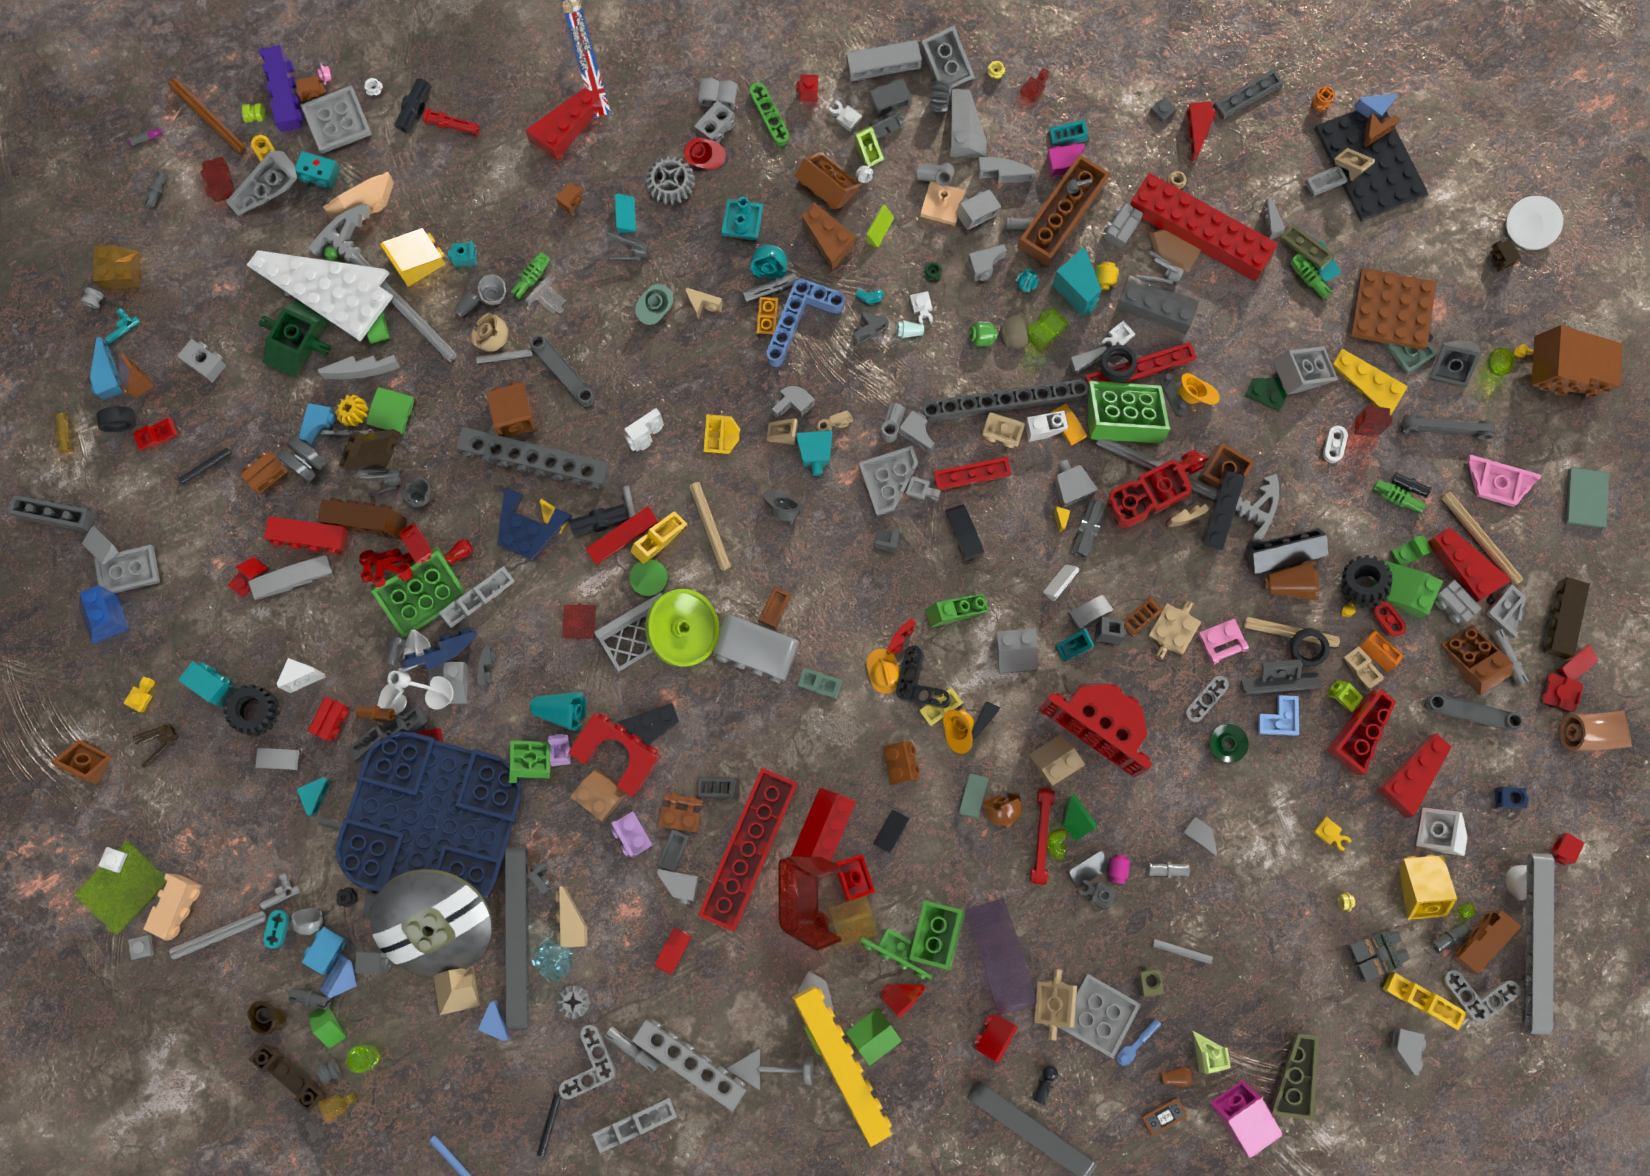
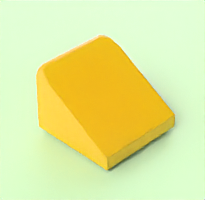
M1056 507L1054 515L1059 532H1063L1067 525L1070 510Z

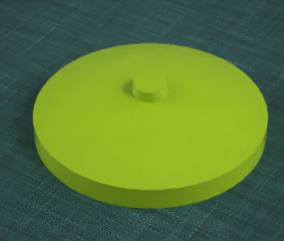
M676 589L662 594L651 605L646 617V637L652 651L662 661L678 667L693 666L704 661L714 650L719 636V621L714 607L703 595L690 589Z

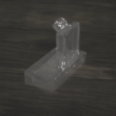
M549 274L524 300V303L530 307L538 300L554 314L556 311L558 313L564 311L562 305L566 300L550 286L556 278Z

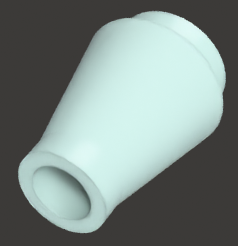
M905 320L896 324V336L901 337V339L923 336L924 325Z

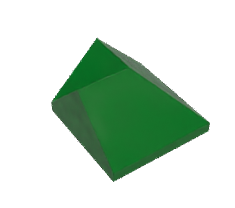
M1075 793L1066 799L1061 826L1066 827L1076 842L1098 826Z

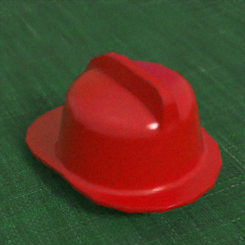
M694 138L685 145L684 158L692 166L713 170L719 168L725 161V150L716 141Z

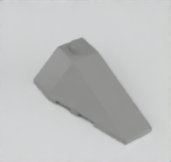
M952 89L950 157H986L987 140L970 90Z
M270 151L226 201L227 204L240 216L286 192L297 179L295 165L283 151Z

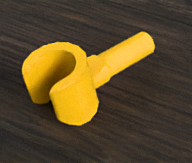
M1522 344L1516 347L1514 355L1523 358L1526 353L1533 354V350L1529 349L1526 344Z
M1352 600L1349 606H1343L1342 616L1351 617L1355 613L1356 608L1352 604Z

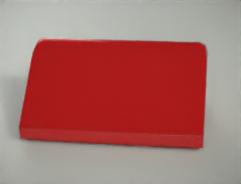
M1588 644L1575 653L1574 657H1571L1561 665L1557 671L1563 677L1577 680L1599 660L1591 645Z

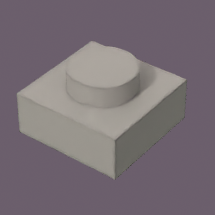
M151 935L128 940L131 960L154 955Z

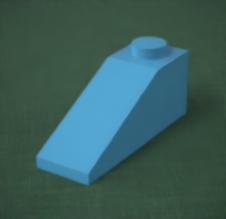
M101 337L96 338L90 374L92 382L90 388L95 396L97 395L102 400H105L124 391L120 387L122 383L118 378V371L108 343Z

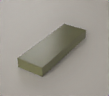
M1294 224L1280 236L1281 241L1300 253L1320 270L1335 257L1331 251Z

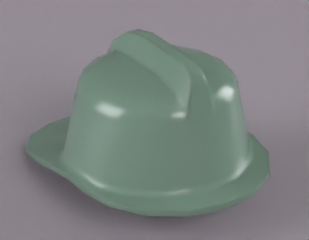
M654 284L649 287L635 305V313L639 321L647 325L656 324L673 304L671 290L663 284Z

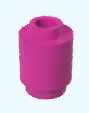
M1115 854V858H1110L1109 882L1125 884L1126 880H1128L1130 860H1127V856Z

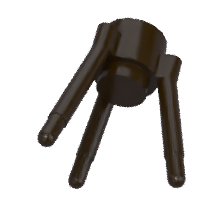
M170 723L133 736V739L148 736L137 741L135 745H140L155 738H158L160 743L165 742L162 747L141 765L142 768L146 767L168 746L175 743L173 739L177 737V734Z

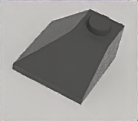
M1462 340L1443 343L1430 378L1467 386L1481 355L1478 344Z

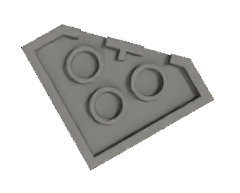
M913 446L859 462L858 465L876 517L895 511L918 466Z

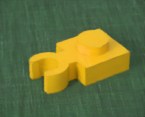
M1324 817L1313 831L1326 844L1331 845L1334 842L1335 847L1339 851L1345 850L1341 846L1342 840L1346 843L1351 842L1349 837L1339 834L1342 829L1328 817Z

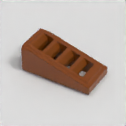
M1150 596L1123 620L1124 629L1134 637L1155 619L1163 609ZM1147 604L1155 612L1154 614L1148 609ZM1141 609L1149 616L1148 619L1140 612ZM1135 615H1137V616L1140 618V620L1143 622L1142 625H1141V624L1138 622V620L1134 617ZM1129 620L1136 625V630L1128 623Z

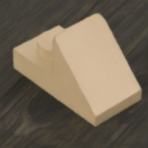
M1349 148L1334 158L1336 165L1349 170L1351 181L1375 162L1373 158Z
M686 288L687 299L697 319H699L703 307L712 312H721L723 306L722 298Z

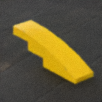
M1390 972L1382 989L1458 1031L1467 1013L1439 995L1429 992L1395 972Z

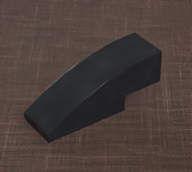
M962 504L946 509L964 560L967 561L983 556L984 550L965 505Z

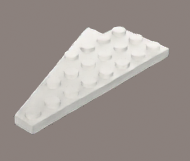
M257 250L247 264L249 268L359 341L363 339L393 298L389 292L380 287L389 275L387 270L259 250Z

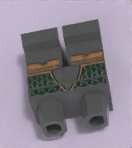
M1398 931L1380 932L1345 945L1352 962H1359L1354 964L1361 982L1371 981L1380 975L1403 967L1402 963L1410 959L1406 949L1396 951L1394 944L1402 941Z

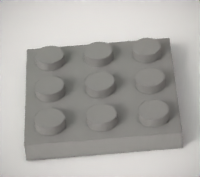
M352 85L301 105L321 154L372 135Z
M1086 974L1076 994L1074 1028L1060 1027V1029L1113 1059L1141 1004L1093 976Z

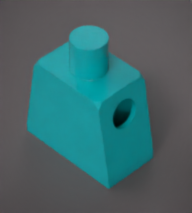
M832 431L796 433L803 467H811L812 476L823 475L822 466L830 465Z

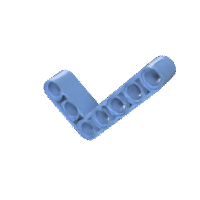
M805 279L795 281L767 349L769 365L772 367L782 365L806 304L838 314L844 309V295L839 291ZM799 288L806 289V291L803 293H800L797 290ZM817 294L823 295V298L817 299L814 296ZM838 300L841 303L839 305L832 304V301ZM793 304L800 306L798 309L791 308ZM789 320L792 321L793 324L788 326L785 325L784 322ZM779 337H785L786 341L779 342L777 339ZM777 353L780 357L774 359L771 355Z

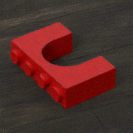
M602 712L600 714L594 713L568 754L581 763L586 764L590 762L598 747L605 740L614 739L621 742L628 750L629 765L616 787L634 797L644 785L660 760L661 755L658 754V749L643 744L639 736L627 733L626 728L621 724L616 723L615 725L612 723L608 715Z

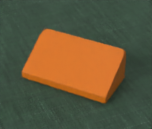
M1376 630L1372 631L1359 646L1386 672H1390L1404 657Z

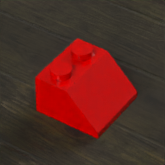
M993 1013L992 1016L988 1015L983 1023L985 1029L982 1034H977L973 1044H975V1050L999 1064L1018 1026Z

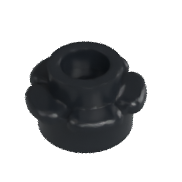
M346 887L337 892L336 901L340 906L350 907L356 900V894L351 888Z

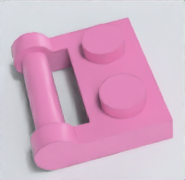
M1235 619L1198 633L1213 665L1219 663V660L1242 651L1244 653L1249 651V646L1244 640ZM1233 640L1237 641L1235 646L1217 653L1214 652L1213 648Z

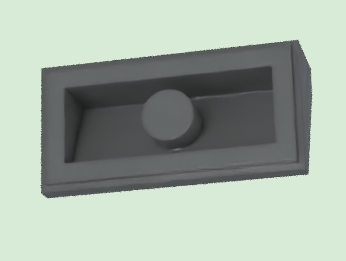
M1102 850L1066 872L1076 888L1084 885L1081 883L1082 880L1090 881L1108 870L1109 863Z

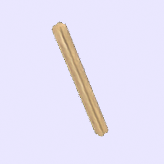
M1451 492L1446 493L1442 497L1444 503L1500 570L1511 579V583L1517 585L1522 582L1523 577Z

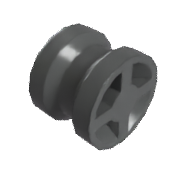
M333 1058L329 1059L326 1064L316 1066L318 1077L323 1084L328 1083L332 1078L337 1079L341 1076L339 1066Z

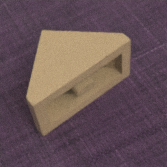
M797 419L769 422L766 441L795 445L798 429Z

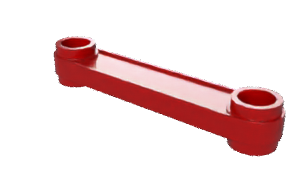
M1039 788L1037 793V804H1040L1035 867H1032L1030 872V883H1034V885H1046L1048 880V869H1045L1049 813L1050 805L1053 806L1055 800V790L1050 788Z

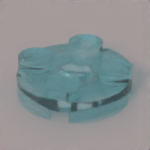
M544 941L534 952L532 964L533 966L536 964L539 968L538 972L548 979L558 980L562 976L565 978L573 966L572 952L568 948Z

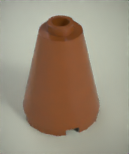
M1316 561L1269 574V578L1265 579L1266 590H1270V594L1319 600V596H1315V592H1319L1318 570L1313 568V565H1317Z

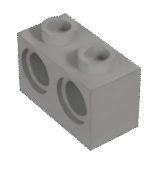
M717 100L695 124V135L699 138L719 143L723 138V134L727 130H731L735 124L734 112ZM725 117L724 120H719L718 118Z

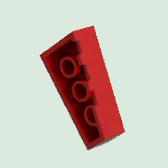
M1451 527L1428 541L1430 547L1452 578L1476 603L1511 581L1508 576Z
M1438 733L1429 735L1377 790L1405 818L1413 817L1447 757L1451 746Z

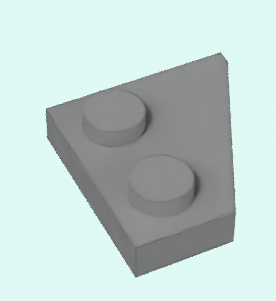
M1508 585L1487 610L1486 614L1510 637L1516 638L1518 636L1516 631L1518 621H1521L1522 608L1525 605L1526 597L1514 585Z

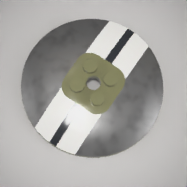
M422 869L398 875L381 888L371 907L370 927L377 946L383 953H386L388 959L409 972L434 977L438 973L449 970L468 969L483 956L492 935V918L483 897L465 880L444 871ZM424 927H432L434 931L428 932L424 929Z

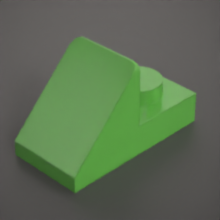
M1421 535L1390 551V554L1396 564L1405 566L1433 552L1425 536Z

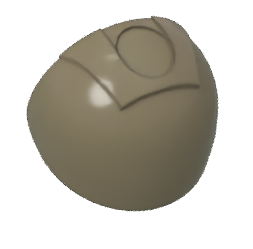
M1018 314L1008 318L1000 328L1003 342L1013 348L1027 346L1028 335L1021 316Z

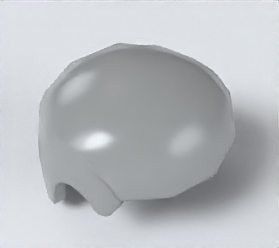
M490 274L484 276L479 281L478 296L483 303L496 305L505 298V282L499 276Z
M306 908L292 914V927L298 934L311 935L316 933L323 925L322 911L320 909Z

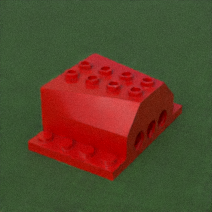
M1109 683L1079 684L1067 702L1063 695L1052 692L1038 710L1133 778L1148 771L1153 763L1149 761L1150 757L1143 752H1136L1148 735L1142 706L1138 704L1139 701L1130 695L1127 697L1123 694L1122 689L1117 685H1110Z

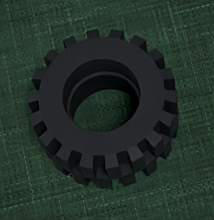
M1365 555L1364 558L1358 556L1356 561L1352 559L1349 561V565L1346 564L1342 572L1341 588L1348 602L1352 600V604L1354 606L1360 604V608H1364L1365 605L1368 608H1373V604L1379 606L1381 601L1385 602L1387 600V596L1391 592L1393 579L1392 571H1390L1388 564L1384 565V560L1378 561L1376 556L1369 558V555ZM1362 576H1370L1378 584L1373 587H1362L1355 580Z
M249 684V686L242 685L241 689H234V694L228 695L230 699L228 702L225 701L224 704L227 706V709H223V711L227 715L225 717L226 722H229V726L236 731L249 736H259V733H267L266 729L271 730L273 722L277 723L276 715H280V711L277 708L280 706L276 702L277 698L270 691L260 686ZM258 700L260 703L259 714L253 720L246 721L244 717L245 706L250 701Z

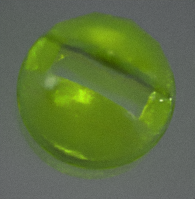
M1473 902L1464 903L1457 907L1459 913L1465 918H1471L1475 915L1476 910Z

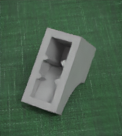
M1004 244L969 254L968 264L974 281H983L992 276L993 265L1005 258L1006 248Z
M912 410L900 426L899 434L930 454L935 443L926 432L928 420H926L922 413H916Z

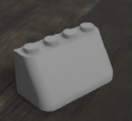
M726 614L713 656H716L715 659L720 662L726 663V661L734 663L733 666L738 669L744 670V668L752 670L751 673L760 677L762 675L769 676V680L780 684L781 681L786 682L799 649V642L791 637Z

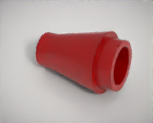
M466 538L459 539L444 557L452 565L454 562L471 555L474 548Z

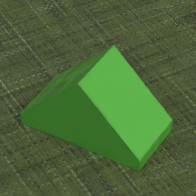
M317 1008L308 1014L312 1032L329 1049L347 1038L330 1008L327 1010Z

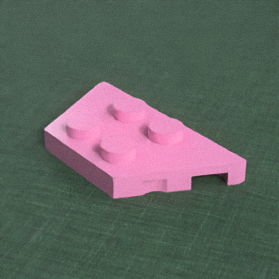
M1474 455L1467 457L1476 496L1508 506H1516L1522 497L1541 478L1540 474Z

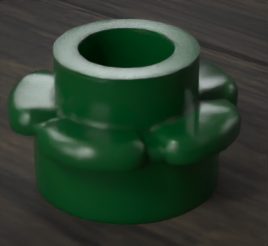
M935 262L929 263L924 268L926 278L929 280L939 279L942 273L941 266Z

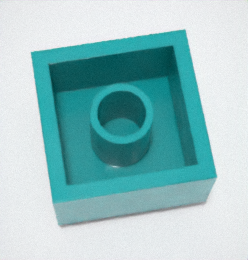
M192 661L178 679V681L203 699L223 708L225 701L229 700L228 695H233V690L236 689L232 686L233 681L217 673L218 671L202 661L200 664Z

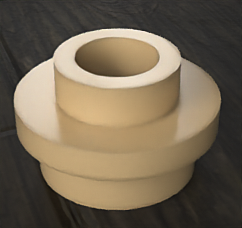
M1176 171L1169 175L1168 183L1182 189L1186 184V177L1182 172Z

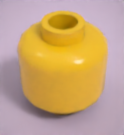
M1100 262V265L1095 267V275L1100 288L1110 290V287L1117 284L1119 269L1115 267V263Z

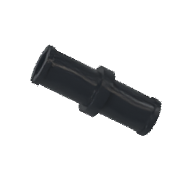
M1395 472L1390 482L1406 489V492H1413L1424 498L1429 496L1432 487L1417 482L1415 478L1410 479Z

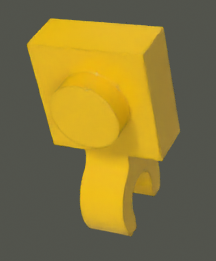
M143 677L139 688L133 686L124 704L143 713L153 697L149 694V691L154 686L155 681Z

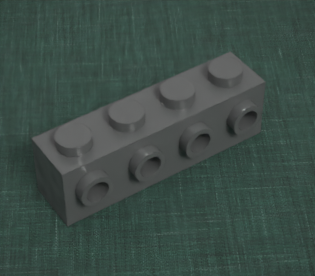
M13 495L8 510L10 515L18 519L83 532H89L90 528L94 526L97 516L90 511V508L85 506L73 507L65 502L57 504L49 499L42 498V500H37L29 495H23V497Z

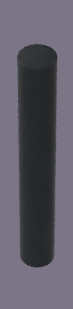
M225 448L178 478L182 485L232 454L231 451Z
M554 1093L537 1155L545 1157L561 1101V1096L558 1093Z

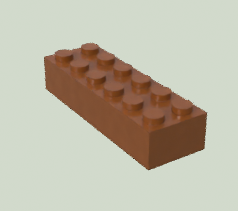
M1079 154L1020 238L1017 248L1049 267L1106 185L1110 172ZM1087 179L1092 180V183L1078 187L1077 193L1069 194L1067 191V185L1071 180H1077V182Z

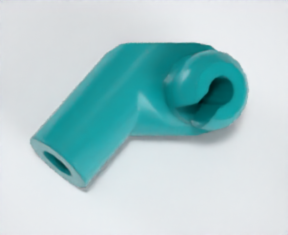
M859 288L855 296L870 305L880 302L884 297V293L880 289L867 293Z

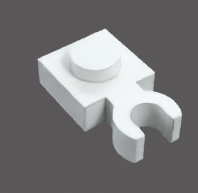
M835 101V106L838 109L833 110L830 107V115L838 116L837 122L851 132L861 121L862 115L849 106L845 109L842 108V104L839 101Z
M928 291L910 295L914 315L920 314L918 323L923 325L922 319L927 318L929 323L932 324L933 317L929 313V311H932V304Z
M1122 321L1109 332L1108 335L1110 337L1105 338L1101 346H1104L1106 343H1109L1111 346L1116 344L1125 345L1135 336V333Z

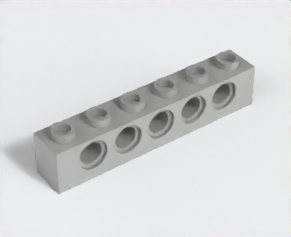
M653 1018L651 1021L645 1020L632 1042L733 1112L747 1090L744 1087L746 1083L738 1077L733 1079L728 1076L729 1071L722 1066L715 1067L711 1064L712 1059L702 1053L700 1056L695 1053L694 1050L696 1048L687 1042L682 1044L677 1040L679 1036L672 1031L665 1032L662 1030V1024ZM655 1034H659L663 1038L660 1046H656L652 1042ZM671 1046L679 1048L680 1053L678 1057L670 1056L669 1048ZM691 1057L696 1060V1067L694 1069L687 1068L685 1064L687 1058ZM705 1069H709L713 1073V1078L709 1081L702 1077V1072ZM721 1081L729 1083L730 1090L728 1092L720 1091L719 1083Z

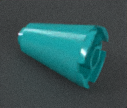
M582 692L536 696L531 700L529 708L534 716L571 731H578L582 727V724H579L580 720L585 719L587 706L586 698L582 697Z

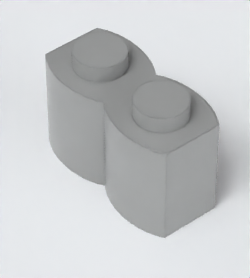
M712 77L702 79L698 98L699 105L712 107L718 100L728 109L735 110L738 91L737 84L731 80L717 81Z

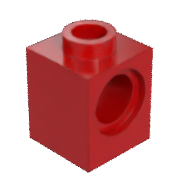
M1561 833L1558 835L1549 854H1552L1555 858L1554 860L1561 865L1575 864L1585 842L1569 833Z

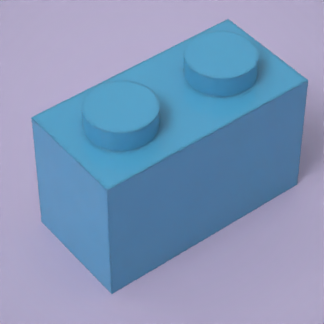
M330 927L320 928L314 936L315 941L313 945L309 946L303 954L304 959L302 963L322 975L329 973L349 938Z

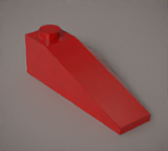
M894 983L892 986L887 984L880 991L883 994L880 998L897 1017L901 1018L917 1002L918 996L923 993L926 987L923 984Z

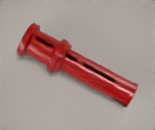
M426 108L424 112V124L431 123L438 125L439 128L448 127L475 135L479 134L480 124L450 117L446 112L431 111V108Z

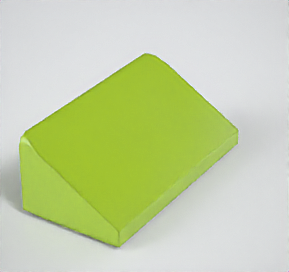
M883 204L866 234V242L875 247L880 246L894 220L893 214L886 205Z

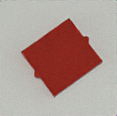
M581 603L578 605H564L562 638H574L577 640L595 639L596 605H582Z

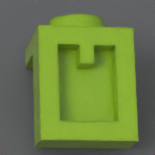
M1337 680L1327 693L1330 698H1335L1349 712H1353L1363 699V696L1350 682Z

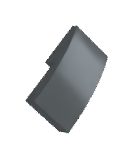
M485 645L478 664L477 685L480 688L489 687L488 682L491 681V673L487 668L495 667L494 662L497 661L496 650H493L490 645Z

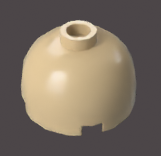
M487 313L483 315L476 323L479 325L477 330L472 331V343L481 350L496 351L507 342V325L495 314Z

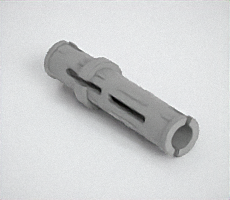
M795 273L782 278L776 277L771 282L742 291L745 301L748 302L778 290L781 292L784 288L794 285L797 277Z
M1503 629L1491 633L1498 649L1513 662L1512 676L1517 687L1529 682L1521 667L1522 663L1515 656Z
M613 1026L608 1030L605 1038L631 1056L636 1064H641L652 1074L656 1071L660 1062L646 1053L647 1051L634 1044V1042L621 1034Z

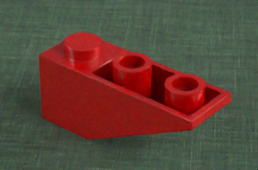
M415 522L398 532L416 564L420 562L425 563L431 558L433 551L430 544Z

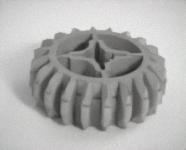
M667 155L666 160L660 157V162L654 161V167L649 166V172L646 173L647 179L645 182L648 186L647 190L651 192L653 198L656 197L658 202L663 200L665 205L668 201L673 205L675 200L681 203V198L687 199V194H691V188H694L693 181L695 177L692 175L693 170L689 168L688 163H684L682 158L677 161L676 156L670 159ZM661 175L662 179L660 180V183L656 185V180L658 176ZM684 176V182L679 186L680 177Z

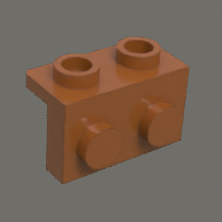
M903 741L883 747L891 785L920 780V768L916 762V749L912 742Z

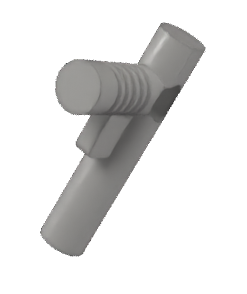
M286 873L278 876L282 886L275 889L276 896L260 903L262 910L300 893L299 886L291 887ZM288 890L292 891L290 895H287Z

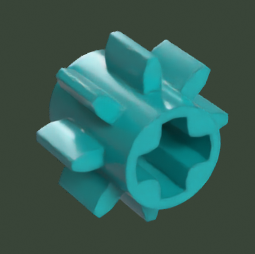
M1025 269L1024 272L1020 271L1015 279L1019 282L1017 286L1026 292H1030L1031 289L1035 290L1040 281L1036 279L1038 274L1031 269Z

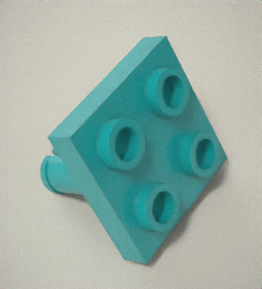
M740 197L738 200L727 199L721 232L722 236L758 241L764 204L749 202L747 197Z

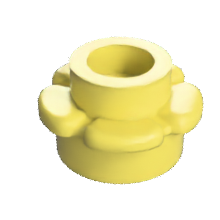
M993 61L987 68L988 75L996 79L1001 78L1002 74L1005 73L1004 65L1000 61Z
M1348 892L1340 894L1338 896L1339 908L1350 912L1352 907H1355L1354 897Z

